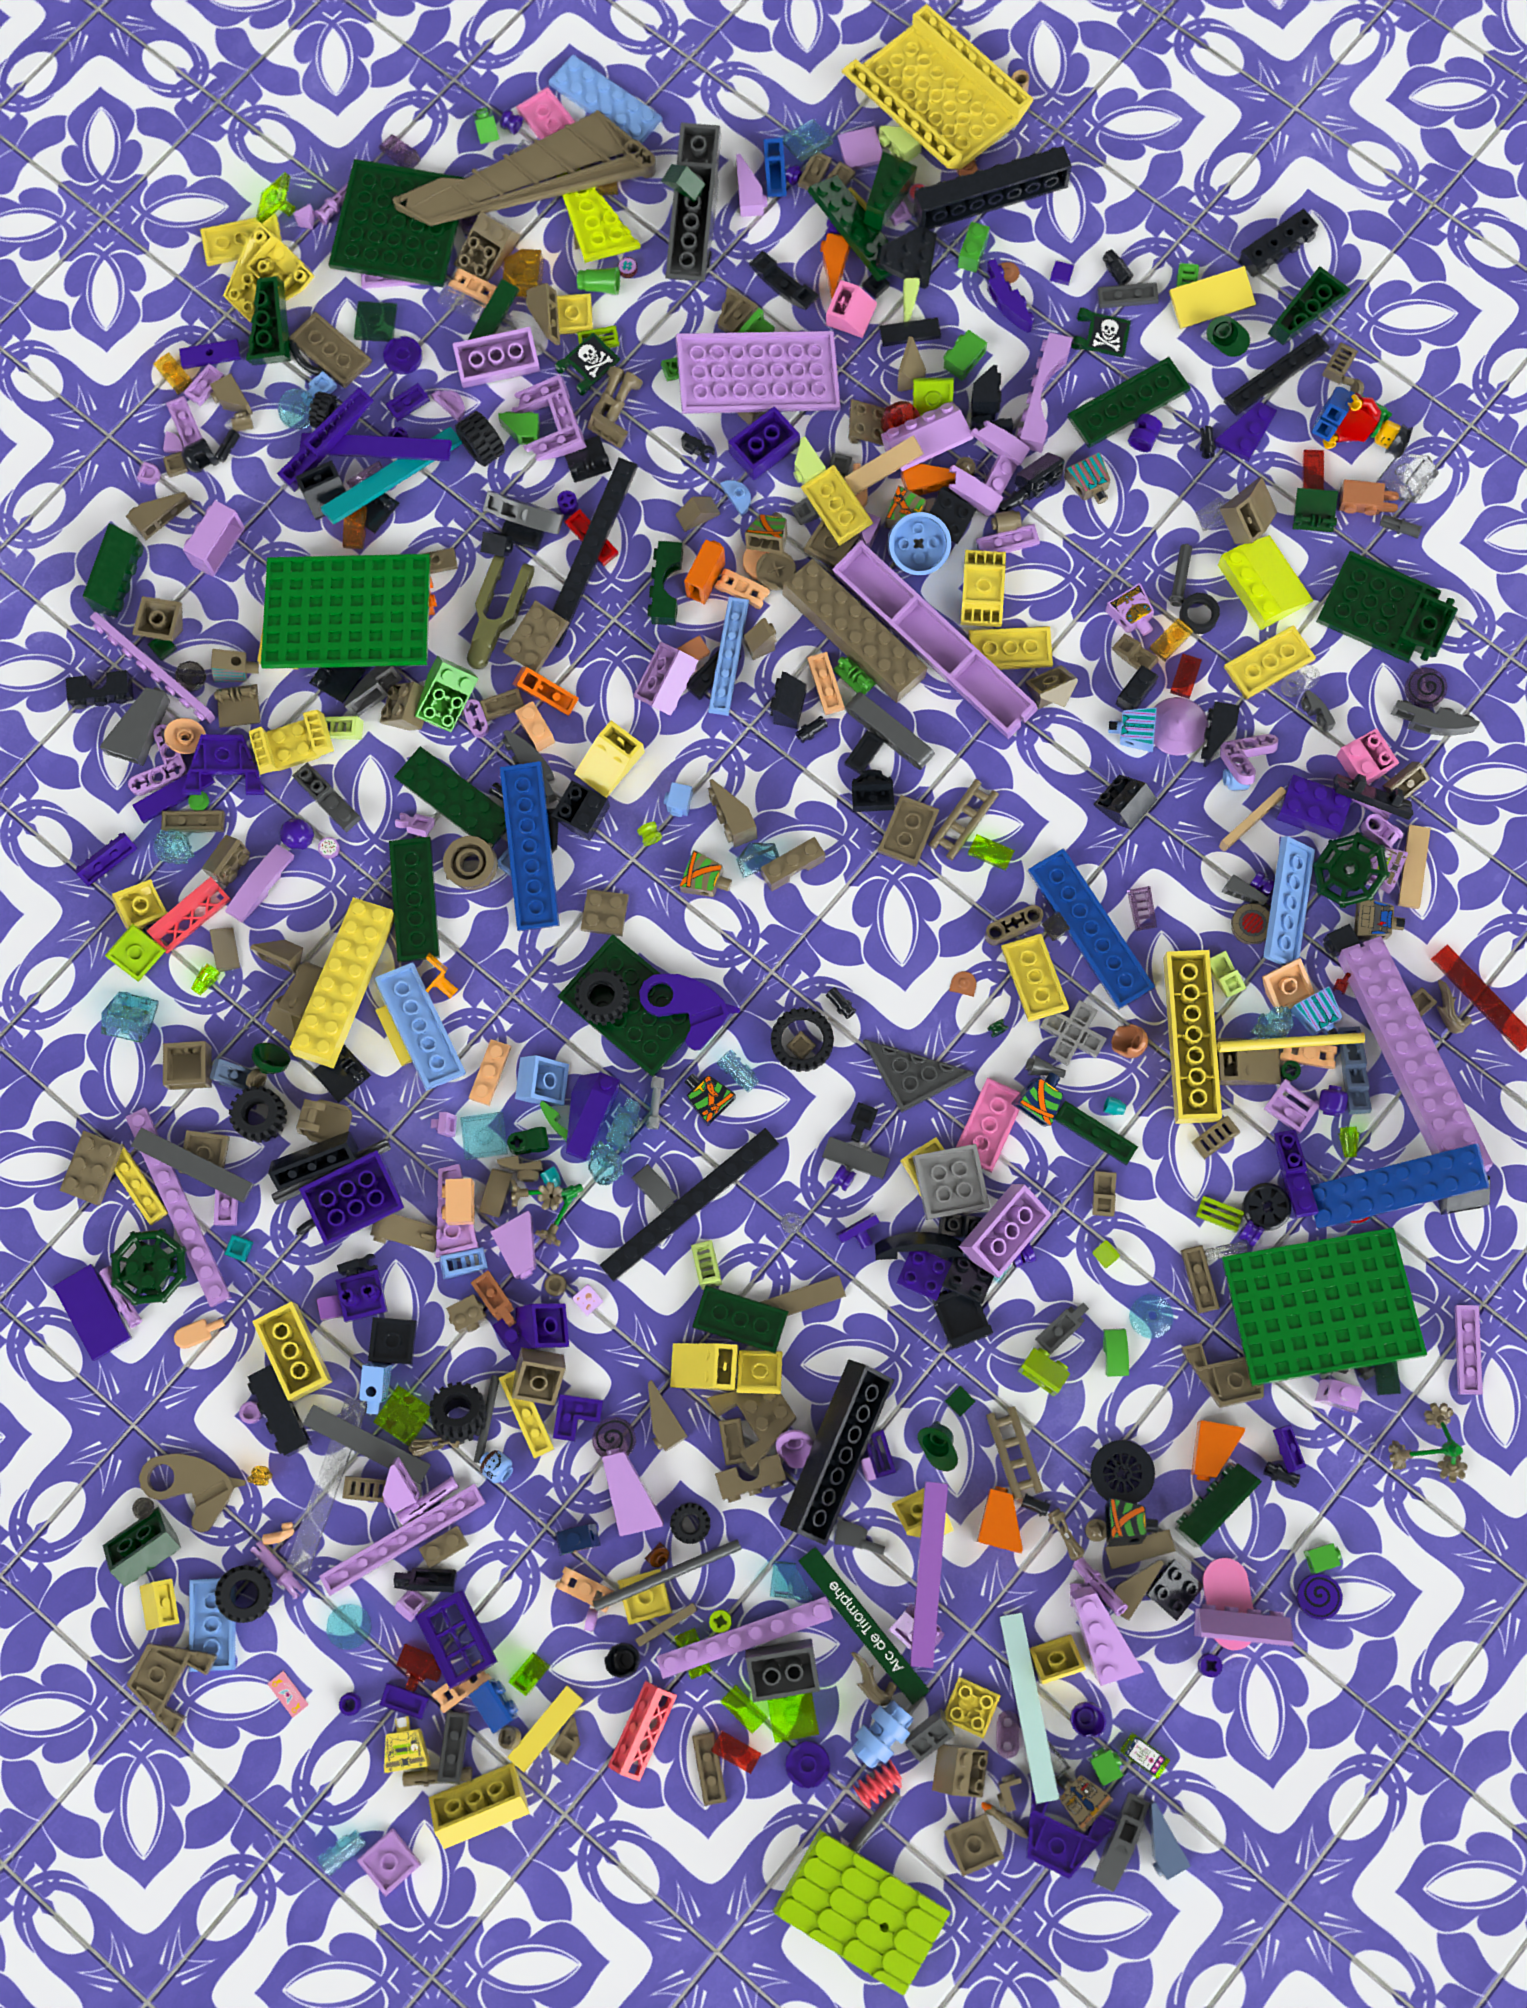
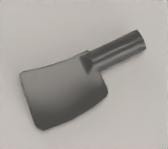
M838 1521L835 1545L865 1549L881 1555L884 1554L886 1547L865 1540L867 1536L865 1528L851 1522Z

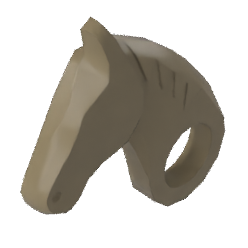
M177 1453L151 1458L143 1465L139 1475L140 1487L150 1498L166 1500L191 1493L195 1502V1513L192 1517L191 1525L198 1532L209 1531L228 1504L234 1488L245 1486L246 1484L245 1480L230 1478L226 1473L206 1460ZM166 1464L173 1470L174 1482L170 1488L159 1492L152 1487L150 1476L153 1469L159 1465Z

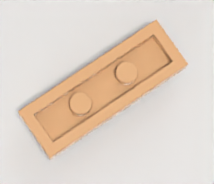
M827 652L807 657L824 714L829 715L845 710Z
M490 1040L469 1095L470 1100L490 1106L512 1048L510 1045Z

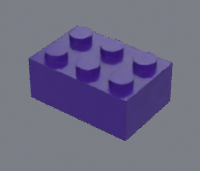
M774 406L728 441V449L731 456L755 480L799 447L800 434Z
M1293 775L1287 785L1286 794L1282 800L1276 820L1336 840L1342 831L1352 798L1336 793L1334 788Z

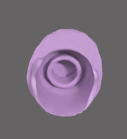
M799 1429L789 1430L780 1434L776 1439V1450L779 1457L789 1467L795 1469L802 1468L805 1465L814 1441L808 1434Z

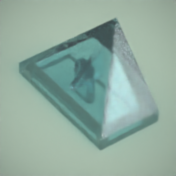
M749 843L736 861L742 877L745 878L761 871L762 866L780 856L775 843Z

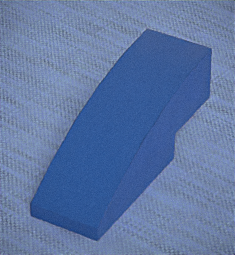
M783 138L763 139L767 198L787 197Z

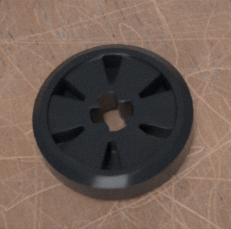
M1261 1183L1252 1187L1246 1193L1242 1203L1245 1219L1247 1221L1250 1219L1257 1227H1263L1264 1231H1273L1283 1226L1289 1219L1292 1208L1288 1194L1281 1187L1272 1183ZM1262 1202L1265 1204L1269 1202L1272 1211L1264 1212L1262 1210L1264 1208Z

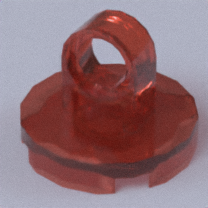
M895 402L885 408L881 418V429L885 433L890 428H896L908 420L920 417L917 408L909 402Z

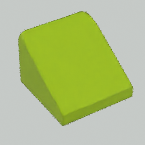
M1105 1240L1092 1252L1104 1268H1108L1120 1257V1254L1108 1240Z

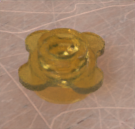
M256 1466L251 1470V1476L247 1477V1481L257 1486H266L269 1484L268 1480L272 1478L273 1474L265 1466Z

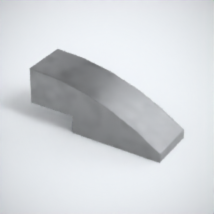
M375 666L354 688L345 701L344 706L353 716L359 717L388 696L387 690L403 678L395 666Z

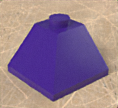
M528 1304L515 1308L517 1330L532 1348L569 1347L566 1304Z

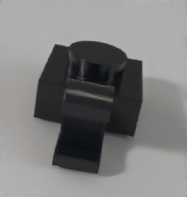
M684 432L681 437L684 451L701 456V460L704 463H709L710 458L705 456V454L711 453L714 455L715 449L702 444L701 440Z
M858 1102L850 1122L856 1125L851 1137L852 1141L859 1143L864 1129L871 1131L878 1109Z
M367 1254L363 1258L338 1264L339 1274L349 1277L359 1274L358 1271L364 1268L369 1271L378 1269V1265H368V1261L375 1258V1255Z

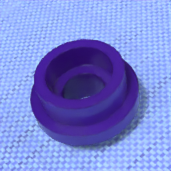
M789 166L787 169L786 181L791 185H795L802 175L800 166Z
M346 1693L339 1700V1709L346 1716H353L361 1709L362 1702L356 1693ZM348 1700L354 1701L352 1709L347 1706Z

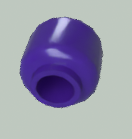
M1329 1085V1089L1321 1090L1319 1109L1323 1111V1115L1340 1117V1114L1346 1112L1348 1094L1342 1091L1341 1086Z

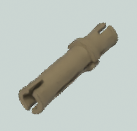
M472 1766L463 1767L461 1782L472 1781ZM423 1768L421 1771L403 1772V1787L414 1785L429 1787L430 1784H438V1769L429 1770V1768Z

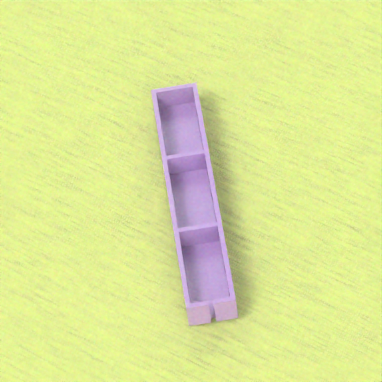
M862 541L832 569L834 576L1007 739L1021 727V721L1025 723L1037 711V704Z
M1382 937L1365 941L1362 947L1360 944L1342 949L1338 962L1431 1154L1479 1144L1485 1171L1488 1172L1493 1162Z

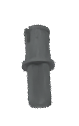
M1383 515L1380 520L1381 527L1397 531V534L1403 533L1415 537L1416 539L1422 529V526L1406 522L1404 518L1400 520Z

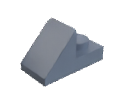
M215 1058L209 1079L219 1082V1085L239 1090L245 1088L250 1090L246 1085V1079L252 1070L220 1058Z

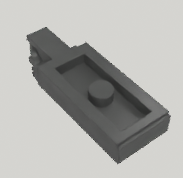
M1082 1303L1076 1310L1072 1307L1066 1309L1035 1340L1051 1355L1082 1325L1085 1320L1081 1316L1089 1308Z

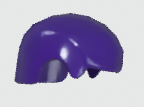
M299 818L289 819L282 825L280 831L282 843L290 849L304 850L312 843L314 838L313 828L306 821Z
M1082 1702L1077 1704L1071 1711L1070 1721L1073 1730L1082 1737L1097 1738L1105 1731L1107 1721L1104 1712L1095 1703Z

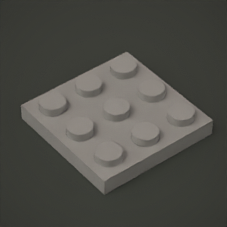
M976 1144L913 1156L926 1220L990 1208Z

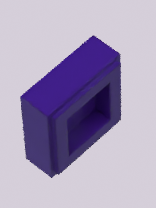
M1055 260L1050 281L1069 286L1074 265Z

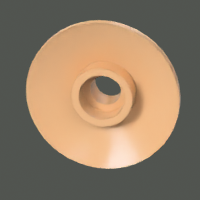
M179 718L171 721L166 726L164 739L168 747L173 751L181 754L195 753L201 734H206V732L198 722L188 718Z

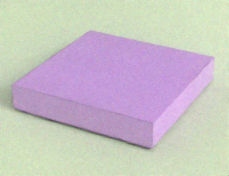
M875 126L837 135L844 163L849 168L857 170L879 164L882 149Z
M394 1828L357 1860L385 1897L422 1864Z

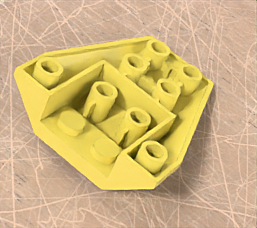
M261 223L247 238L223 295L250 323L255 310L254 300L258 278L273 276L280 278L284 282L285 299L287 301L301 293L315 277L312 271Z

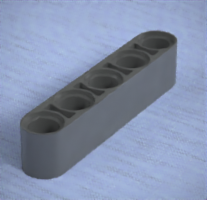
M858 692L845 706V710L850 716L870 732L883 739L885 744L917 769L921 770L935 755L930 746L863 693Z

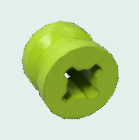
M654 821L648 822L637 829L638 834L643 838L642 843L644 846L653 845L662 839V834L657 831V824Z
M725 1610L715 1611L709 1618L710 1628L717 1633L726 1632L732 1625L731 1615Z

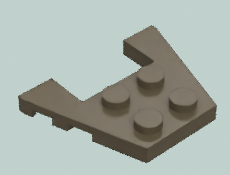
M1202 1343L1181 1348L1182 1353L1219 1408L1259 1400L1264 1397V1384L1251 1386L1245 1357L1208 1365Z
M737 1391L707 1398V1402L717 1418L737 1406L759 1439L754 1444L740 1451L742 1458L751 1471L757 1466L760 1459L767 1455L780 1434L786 1432L797 1420L782 1394L737 1393Z
M149 1643L138 1661L127 1686L145 1706H148L155 1714V1718L164 1724L169 1734L175 1737L186 1716L168 1707L167 1703L186 1666L188 1665L207 1675L218 1655Z

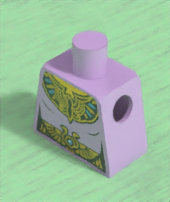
M1140 583L1107 603L1105 611L1127 633L1138 628L1141 634L1145 636L1153 630L1148 621L1152 619L1154 610Z

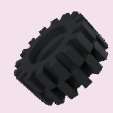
M321 391L315 394V398L312 399L313 403L310 405L311 410L309 411V424L311 427L317 428L337 409V397L335 395Z
M694 1503L682 1504L676 1508L670 1522L671 1531L675 1538L686 1544H695L702 1541L708 1535L711 1526L707 1511ZM687 1515H695L699 1520L698 1529L691 1533L686 1532L682 1527V1520Z

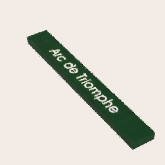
M814 1547L799 1560V1563L910 1703L914 1705L930 1690L818 1549Z

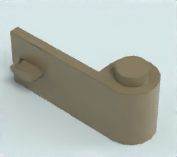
M307 961L299 964L296 969V976L279 1002L277 1009L301 1018L323 968Z
M391 1214L373 1223L370 1236H373V1241L385 1244L386 1240L394 1241L433 1253L437 1242V1226Z

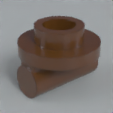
M659 1542L644 1559L652 1567L658 1568L668 1561L669 1551Z

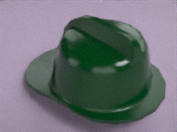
M1229 316L1216 317L1207 327V339L1227 356H1240L1250 346L1248 331Z
M935 1421L931 1426L925 1427L918 1432L917 1439L930 1464L941 1471L949 1472L954 1470L958 1465V1456L953 1446L954 1436L952 1431L948 1427L941 1425L939 1421Z

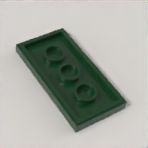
M705 1285L692 1328L776 1354L789 1311Z

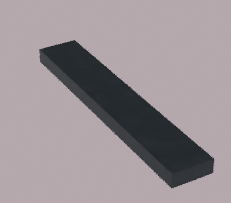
M1316 333L1224 398L1223 402L1237 416L1326 353L1330 346Z

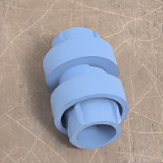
M894 1700L885 1709L879 1705L871 1715L875 1720L872 1726L868 1728L863 1724L855 1734L858 1741L853 1745L852 1751L871 1769L880 1760L886 1764L894 1754L890 1749L891 1745L896 1740L902 1744L911 1734L907 1728L913 1722V1717Z

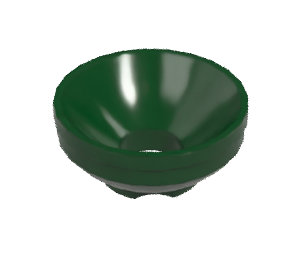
M272 1043L256 1044L251 1054L254 1064L264 1074L283 1072L291 1061L289 1054L283 1048Z

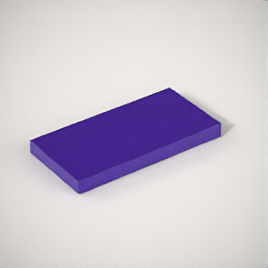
M92 1264L53 1286L92 1361L101 1358L132 1339Z

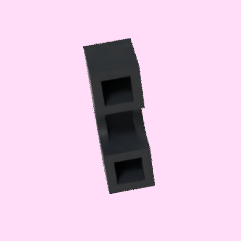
M127 670L107 672L106 683L100 689H92V682L86 675L66 678L67 701L76 709H85L87 706L92 705L106 706L107 703H127V701L134 700L132 677Z

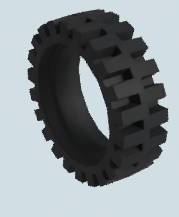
M799 1007V1009H791L790 1012H785L782 1017H779L773 1026L771 1033L773 1053L777 1060L790 1070H796V1072L815 1070L828 1060L833 1049L834 1036L830 1023L820 1012H815L811 1008L804 1009V1007ZM798 1020H807L814 1023L821 1030L823 1045L814 1057L796 1059L785 1052L782 1046V1034L790 1023Z

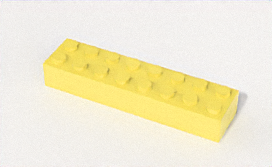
M352 898L290 1045L294 1056L334 1069L394 924L392 909Z
M1209 950L1167 951L1163 957L1175 1124L1219 1122L1222 1118L1210 952Z

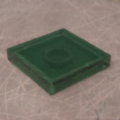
M358 301L354 339L389 342L393 339L397 318V303Z

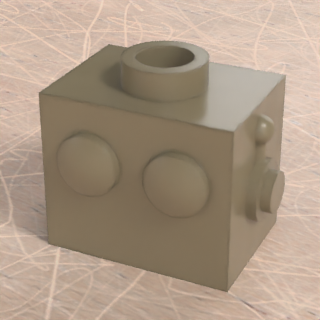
M474 1294L446 1308L449 1313V1322L455 1326V1330L460 1334L466 1330L472 1332L480 1328V1323L488 1320L486 1313H484L483 1303L478 1301Z

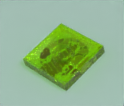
M398 1385L373 1423L407 1446H410V1443L417 1437L429 1419L430 1406Z

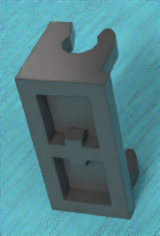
M941 1708L913 1729L906 1739V1747L919 1762L923 1761L955 1736L954 1725L952 1722L948 1723L945 1718V1712Z

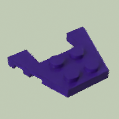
M201 734L185 784L182 788V795H201V775H245L246 795L265 794V789L260 781L258 771L255 768L243 735Z
M1032 1785L1026 1858L1070 1879L1095 1848L1104 1840L1106 1835L1115 1827L1116 1822L1100 1815L1092 1823L1086 1836L1044 1815L1049 1801L1036 1804Z

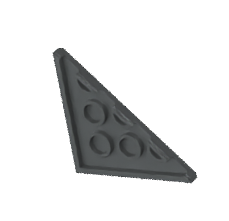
M867 1039L863 1040V1044L901 1113L974 1076L973 1071L964 1070L947 1063L934 1061L927 1057L874 1043Z

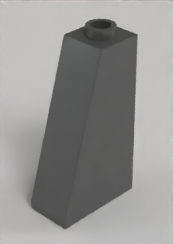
M146 687L102 742L101 750L106 755L144 766L155 739L154 729L161 724L170 699L165 694L166 692L157 687L153 689Z

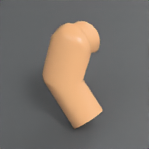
M282 1523V1531L263 1534V1544L281 1543L291 1537L295 1531L293 1523Z

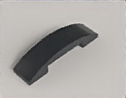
M763 250L749 263L755 273L771 289L796 307L806 310L819 298V295L806 284L802 286L779 268L777 261Z
M934 1232L898 1234L875 1244L876 1260L898 1259L897 1252L940 1251L941 1258L963 1257V1251L959 1247L961 1245L960 1240Z

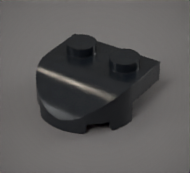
M870 769L862 771L860 776L852 781L853 812L895 810L892 778L883 775L881 770Z

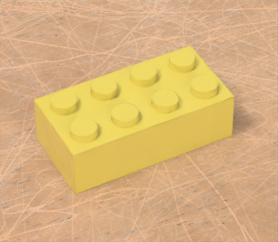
M291 1301L252 1321L287 1400L294 1402L333 1382L296 1303Z

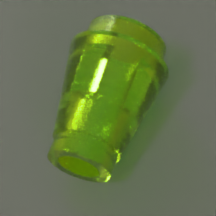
M207 963L204 967H201L191 989L198 995H202L219 979L218 976L221 973Z
M1357 1127L1340 1128L1338 1136L1344 1158L1357 1157L1360 1134L1357 1131Z

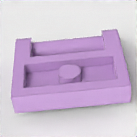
M1285 1078L1263 1109L1290 1129H1296V1133L1300 1134L1319 1108V1102L1310 1099L1290 1084L1291 1082ZM1284 1091H1286L1291 1096L1296 1098L1298 1101L1306 1105L1309 1108L1308 1111L1306 1112L1297 1104H1295L1287 1097L1282 1095Z

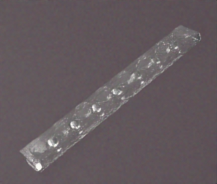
M346 1397L339 1418L360 1428L365 1415L366 1403ZM332 1439L285 1569L308 1576L352 1452V1449Z

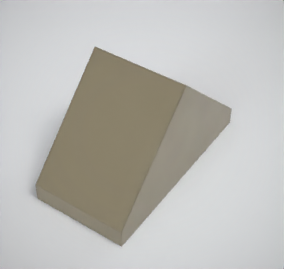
M691 497L675 515L684 532L719 516L720 512L711 497Z

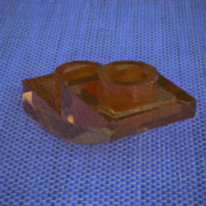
M366 506L361 507L344 518L343 548L363 549L366 535L364 528L367 514Z

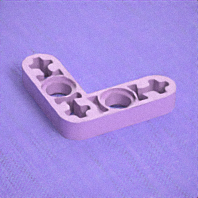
M165 724L158 725L153 732L164 764L131 777L128 787L135 795L141 796L160 789L188 773L181 753L175 752L172 757L165 755L166 750L169 749L165 740L161 737L162 731H165L167 726ZM177 766L180 768L179 774L174 772ZM166 770L169 772L170 778H168V775L165 772ZM157 773H162V781L158 783L153 782V776ZM146 778H148V781L151 783L150 786L147 784ZM140 781V782H141V788H140V789H137V788H136L137 782Z
M1264 734L1227 741L1220 747V757L1238 783L1249 785L1255 781L1256 770L1248 758L1274 753L1277 751L1278 738L1272 734Z

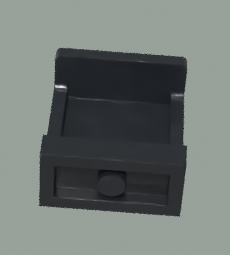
M947 1290L940 1292L937 1301L932 1300L951 1351L993 1334V1330L987 1322L980 1303L954 1291L948 1293Z

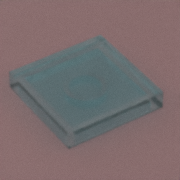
M813 119L781 137L783 138V145L800 162L834 144L832 137Z
M503 1112L460 1117L465 1160L508 1154Z

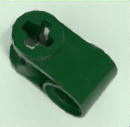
M535 1127L515 1132L507 1139L509 1150L514 1155L538 1153L550 1149L546 1127ZM516 1140L520 1141L519 1148L515 1147Z

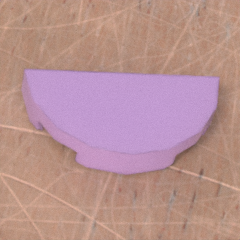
M438 390L431 394L432 399L458 422L462 420L465 407L458 393L453 390Z

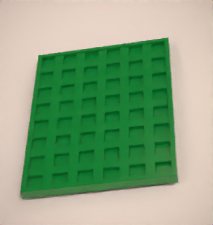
M430 554L267 557L261 652L262 669L427 665Z
M1394 1228L1223 1256L1221 1258L1251 1386L1427 1356Z

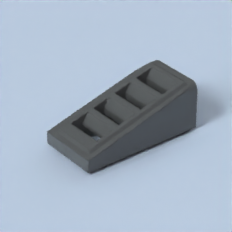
M1236 875L1230 878L1222 890L1224 894L1262 906L1269 899Z

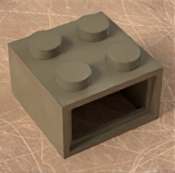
M206 1041L163 1043V1086L169 1090L212 1088V1080L209 1079L212 1071L211 1045Z

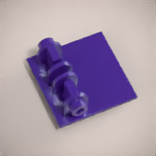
M911 1251L896 1284L937 1301L952 1262L926 1251Z

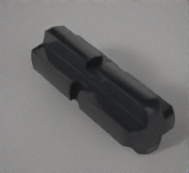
M231 429L223 440L224 444H221L215 453L218 461H226L232 451L231 448L235 446L240 437L237 431Z

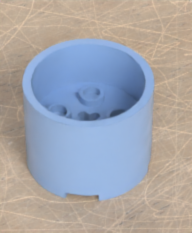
M924 512L910 513L898 519L890 529L887 540L888 553L893 563L899 569L913 575L930 574L938 570L949 556L951 550L950 533L946 525L938 517ZM914 539H922L921 544L923 547L915 549L913 547L915 545Z

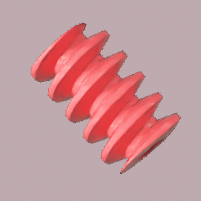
M891 1759L888 1760L889 1768L884 1764L881 1765L882 1773L876 1769L873 1770L874 1778L868 1774L865 1775L867 1783L859 1779V1788L852 1784L862 1803L869 1809L872 1807L871 1799L875 1803H879L878 1795H881L883 1798L887 1797L886 1789L894 1793V1784L902 1788V1777Z

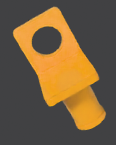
M429 953L426 959L441 972L425 991L429 992L432 987H437L450 999L457 992L458 988L444 977L448 968Z

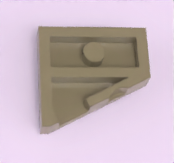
M728 287L726 289V299L721 308L722 313L719 315L717 323L719 329L726 333H737L758 309L757 304Z

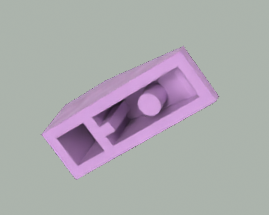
M736 154L741 217L764 215V207H767V195H763L762 186L742 156Z

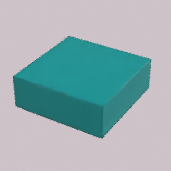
M232 1234L224 1255L246 1262L254 1242Z

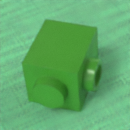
M1101 1747L1091 1752L1092 1757L1088 1758L1102 1786L1123 1776L1119 1768L1122 1762L1116 1751L1112 1753L1109 1748L1105 1750L1104 1747Z

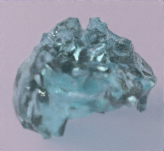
M173 829L168 831L160 830V833L156 834L157 837L154 838L153 847L155 855L160 861L188 864L187 859L195 856L191 851L192 846L189 843L188 837L182 832Z
M1287 1006L1272 1008L1269 1014L1265 1015L1262 1013L1258 1017V1022L1254 1025L1251 1033L1258 1035V1039L1286 1037L1288 1032L1294 1027L1291 1010Z
M598 1141L596 1146L594 1144L590 1152L591 1160L588 1163V1170L597 1184L608 1186L616 1181L620 1175H624L622 1171V1158L608 1143L604 1145L602 1141Z

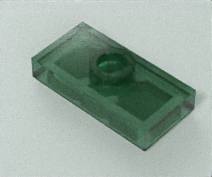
M1397 1362L1373 1365L1375 1367L1374 1372L1376 1373L1377 1396L1401 1394Z

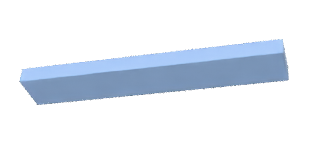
M728 598L708 709L709 713L729 716L749 599Z

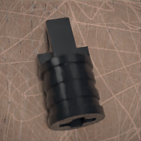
M1112 249L1105 252L1103 261L1109 273H1111L1119 286L1127 284L1134 274L1124 263V260Z

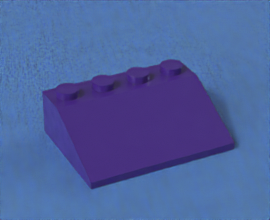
M377 1150L299 1188L325 1247L405 1208L383 1156Z

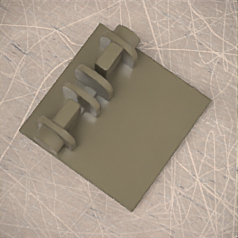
M851 399L848 435L850 443L856 444L858 440H864L884 446L881 434L886 432L887 409Z
M257 684L222 688L214 692L215 700L218 702L220 728L260 723Z

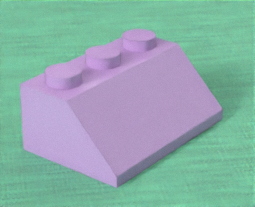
M660 641L633 697L671 716L699 660Z

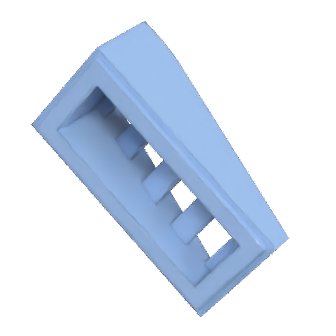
M483 1247L441 1255L439 1259L443 1279L454 1278L488 1268ZM476 1254L479 1260V1265L477 1266L475 1265L473 1256ZM465 1257H469L471 1267H467ZM456 1259H460L462 1269H458ZM448 1261L452 1263V1271H449Z

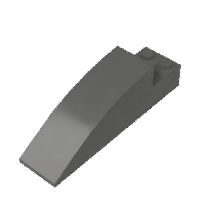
M681 122L677 165L687 166L705 183V186L695 202L674 190L666 279L705 282L719 187L720 125Z

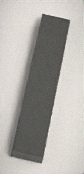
M142 1127L131 1144V1147L242 1203L245 1202L254 1186L253 1183Z
M314 1404L303 1422V1425L389 1469L394 1459L399 1457L412 1480L420 1485L431 1464Z

